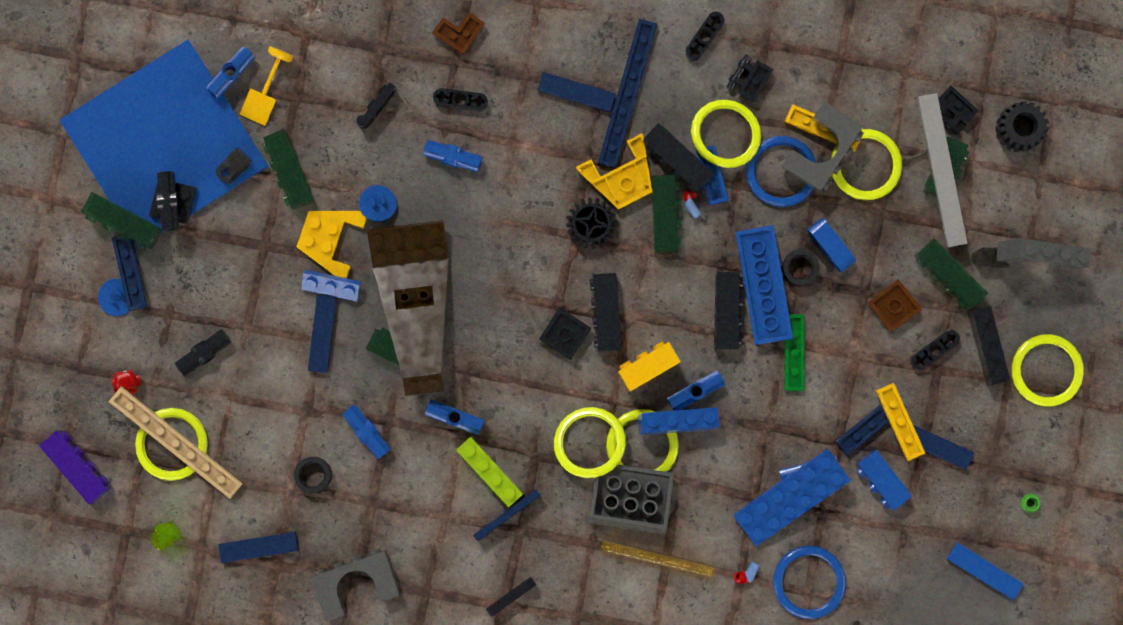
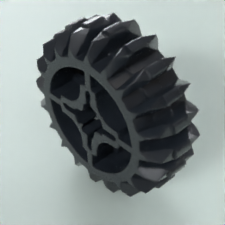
M588 198V204H585L584 199H582L581 207L577 203L574 204L577 209L576 211L570 208L569 212L573 216H566L567 220L572 221L566 223V227H572V229L567 231V234L574 233L575 235L571 237V240L574 241L578 238V246L584 242V249H587L588 244H591V249H595L594 243H597L598 247L601 248L602 240L605 244H608L609 241L606 237L613 238L614 235L610 231L616 232L617 228L611 226L617 224V220H611L616 214L608 213L612 207L609 206L605 209V201L598 205V198H596L595 204L592 203V198ZM592 209L588 217H577L582 211ZM598 210L605 215L607 224H603V222L597 219ZM594 215V223H597V225H593L589 233V224L586 225V222H590ZM575 223H579L586 228L585 237L577 231ZM594 230H606L600 237L591 239Z

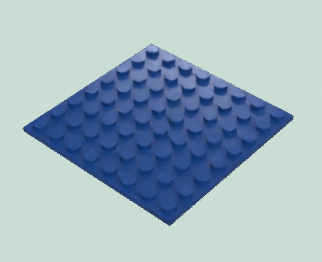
M189 39L59 120L139 248L166 232L162 230L160 218L149 216L158 182L157 173L174 171L176 183L197 188L191 216L269 167L224 94L219 99H216L205 90V87L213 80V77Z

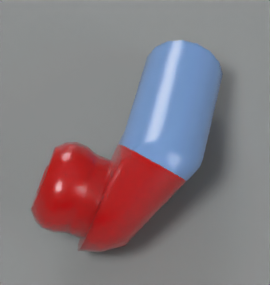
M691 190L686 191L683 195L685 207L692 218H696L701 214L693 201L697 194Z
M751 562L746 571L734 574V581L737 584L752 582L760 566Z

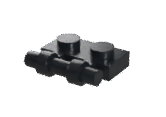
M745 54L743 59L739 60L735 73L729 77V83L726 87L733 91L736 85L740 86L741 89L738 94L754 103L774 69L759 60L756 61L754 66L750 65L749 62L752 57ZM744 71H748L750 73L744 81L740 77Z
M952 85L938 98L939 103L942 105L940 110L943 124L948 131L951 130L955 135L961 131L956 124L960 121L965 126L979 111ZM946 109L954 116L952 120L944 114Z

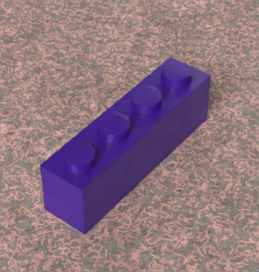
M56 430L39 447L88 504H94L111 489L108 485V479L104 475H99L96 471V465L83 456L85 454L78 445L75 446L71 442L72 437L66 431Z

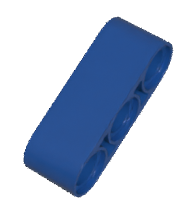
M819 219L807 229L810 237L840 273L856 262L854 255L825 219Z

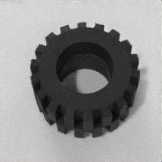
M1022 101L1021 103H1014L999 115L1000 118L996 122L998 123L996 131H999L997 138L1002 139L1000 143L1002 145L1006 144L1008 150L1014 149V152H1026L1039 145L1046 138L1047 135L1045 133L1049 130V127L1046 126L1049 121L1044 118L1046 115L1045 111L1040 112V106L1034 107L1035 103L1030 102L1027 104V101ZM1016 117H1022L1030 123L1031 133L1028 137H1022L1015 132L1013 121Z

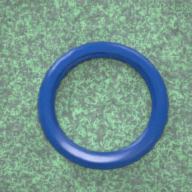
M789 136L770 137L761 142L756 155L747 162L746 176L752 192L766 204L775 207L794 206L806 199L813 188L805 184L797 194L786 198L769 195L760 187L756 178L758 159L762 153L773 146L787 145L798 150L806 159L815 163L817 161L812 151L800 140Z
M809 545L797 547L784 555L777 564L773 576L774 593L782 607L792 615L803 619L821 618L830 614L842 601L846 590L845 571L840 561L828 550ZM813 555L827 561L835 572L837 581L835 593L831 600L820 608L803 609L797 607L787 598L784 592V572L793 560L801 556Z

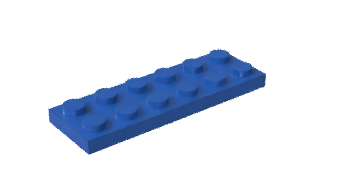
M774 225L736 232L755 345L794 339Z
M827 448L735 512L733 516L755 546H758L851 481V478Z

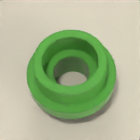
M1026 494L1022 497L1021 507L1024 511L1034 513L1040 508L1041 502L1037 495ZM1030 499L1033 501L1031 507L1027 505V501Z

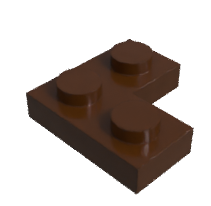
M469 12L459 28L445 18H442L432 34L465 55L485 26V23Z

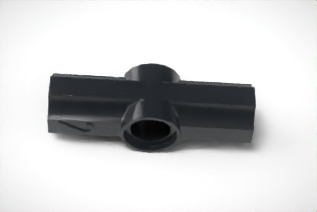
M162 171L157 173L159 192L157 194V206L161 215V227L163 231L180 229L178 216L180 200L179 194L176 192L175 172Z
M220 329L207 340H203L193 346L188 354L175 362V365L183 376H187L200 365L210 362L215 358V354L232 343L224 330Z

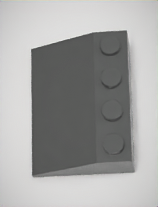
M597 462V467H600L605 463ZM617 465L607 474L596 477L588 523L665 535L674 473Z

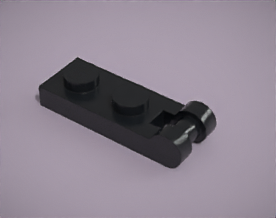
M391 82L388 85L382 86L378 92L380 94L376 100L373 99L368 104L367 112L357 117L356 122L361 129H367L396 93L397 88Z

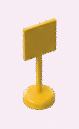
M269 46L268 53L276 57L264 89L260 93L250 88L240 115L266 126L276 103V99L266 94L281 60L291 62L294 56L272 46Z

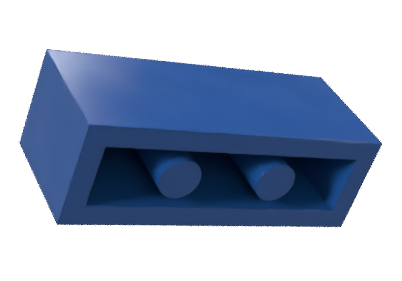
M872 450L856 463L858 467L856 471L862 478H867L870 482L868 484L869 488L874 494L878 493L881 496L880 502L886 509L896 510L912 497L911 493L877 450Z

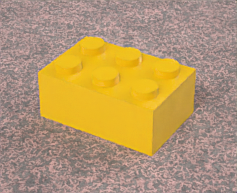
M662 341L652 347L654 351L648 354L645 351L636 356L637 361L631 363L629 360L619 367L621 370L617 373L628 392L681 362L669 342L665 344Z

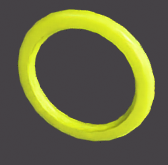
M716 100L706 104L696 113L691 126L692 141L698 153L705 160L719 167L733 168L746 164L756 155L761 144V128L757 118L747 107L735 101ZM731 109L740 113L749 122L752 130V141L744 154L733 159H725L713 155L704 146L700 135L701 124L704 118L712 111Z
M862 129L864 134L861 139L877 140L886 146L891 153L893 170L889 180L878 189L862 191L848 184L842 176L841 170L837 175L833 173V178L838 187L847 195L860 200H875L890 193L897 185L903 169L902 156L895 142L886 134L877 130ZM838 145L833 150L831 159L835 156Z
M1041 334L1025 341L1015 353L1011 366L1013 382L1019 393L1033 404L1044 407L1061 405L1070 400L1078 392L1084 377V364L1076 347L1068 340L1052 334ZM1041 344H1053L1063 348L1070 355L1074 364V378L1071 385L1065 392L1054 397H1043L1033 393L1027 388L1021 375V365L1025 355L1032 348Z
M596 407L581 408L567 415L560 422L554 436V451L557 460L569 473L582 478H596L613 470L622 459L626 447V435L619 420L612 413ZM589 416L605 420L611 425L616 435V448L612 457L607 463L592 469L581 468L573 464L566 456L563 448V439L568 427L576 420Z
M165 408L154 412L162 419L174 417L189 423L198 437V448L207 454L208 441L206 431L199 419L193 414L178 408ZM141 427L139 428L135 441L136 454L140 464L148 473L162 480L173 481L188 477L195 472L188 465L176 471H166L156 467L149 460L145 451L147 432Z
M647 409L632 410L623 414L618 420L624 427L628 422L638 419L641 413L655 411ZM612 427L609 430L606 442L609 459L614 454L616 448V435ZM667 433L669 439L667 458L662 465L654 470L668 472L674 465L679 450L677 433Z

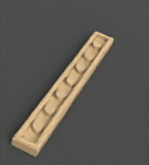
M122 386L108 401L229 499L243 484Z

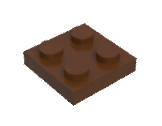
M899 279L867 302L890 333L922 310Z

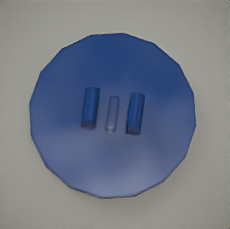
M374 185L366 188L361 193L359 209L368 220L383 222L390 219L397 208L396 197L387 187Z
M115 278L104 283L98 294L100 307L109 315L121 316L127 314L129 311L121 279Z

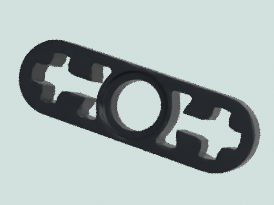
M720 12L710 13L688 44L685 55L689 60H699L722 28L724 16ZM718 17L720 24L716 23L712 30L708 28L713 21L711 18L715 19ZM701 32H708L710 39L702 41L699 37ZM696 40L700 44V47L697 51L699 55L694 54L692 56L690 55L691 50L689 49H694L696 47L697 43L694 42Z
M439 88L433 94L435 104L440 107L484 111L488 106V99L483 93ZM444 93L445 97H450V94H453V104H449V99H444L443 102H440L437 96ZM458 95L466 97V102L463 105H458L455 102ZM469 96H472L471 99L474 101L481 97L485 103L481 104V107H477V103L471 102V106H468Z
M954 330L945 331L917 351L910 358L912 368L916 370L925 369L959 344V334ZM947 334H948L949 336L953 335V336L955 337V338L953 339V342H954L953 344H952L951 342H949V343H947V344H945V345L943 346V345L938 341V340H941V342L946 341V340L948 339ZM932 345H937L940 348V353L937 356L930 353ZM927 355L929 358H931L930 361L928 358L924 359L922 361V366L920 364H915V362L917 361L916 357L922 358L923 356Z
M529 577L485 610L492 617L537 584L532 577Z

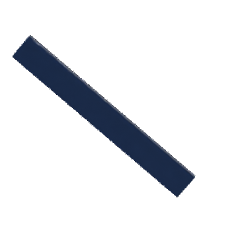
M643 19L638 21L598 160L599 165L613 169L617 167L657 23Z

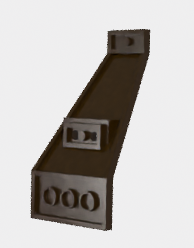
M444 220L367 229L373 271L401 370L405 396L444 391L441 370L449 260ZM422 291L427 292V295L422 296L420 293ZM407 294L408 298L404 299L401 295Z

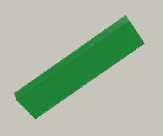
M789 314L794 339L784 340V391H804V314Z

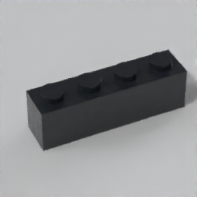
M658 123L643 139L647 143L645 147L651 153L656 152L659 154V160L666 167L670 165L674 169L672 173L679 179L683 177L688 182L686 186L691 191L695 192L697 190L701 193L716 177L708 167L662 124Z
M740 272L715 273L714 349L738 350L739 346H742V334H739V327H742L743 317L739 315V307H743V296H740V288H743V277H740Z
M616 273L593 274V279H590V291L594 290L595 298H591V308L595 310L596 317H592L593 329H597V336H594V348H598V352L620 351L622 347Z
M987 306L968 311L986 386L1011 381L992 307Z

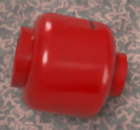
M130 369L116 372L114 378H111L114 393L122 386L131 394H135L138 391L137 386H141L139 374L135 375L133 370Z

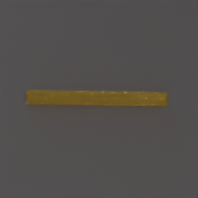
M603 541L601 545V551L707 577H712L714 573L713 567L608 541Z

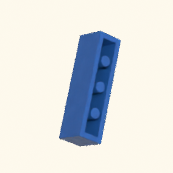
M718 407L641 413L638 416L639 435L715 430L720 427Z

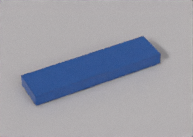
M958 542L955 543L946 558L1012 600L1016 598L1024 585Z

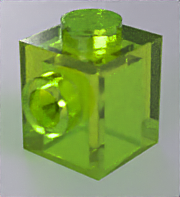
M169 521L166 524L160 523L153 528L154 532L150 535L153 546L161 551L166 550L184 537L174 521Z

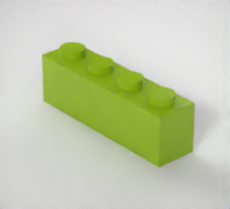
M472 437L467 439L457 449V452L508 507L523 495V492Z

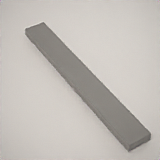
M935 93L919 96L917 101L947 248L965 245L968 243L938 95Z

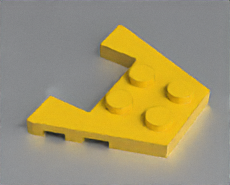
M642 133L627 141L635 159L603 176L599 175L592 159L576 167L577 171L617 210L652 193Z
M308 211L296 247L334 276L347 278L351 266L334 261L333 257L344 224L348 223L364 229L367 218L362 215L361 211Z

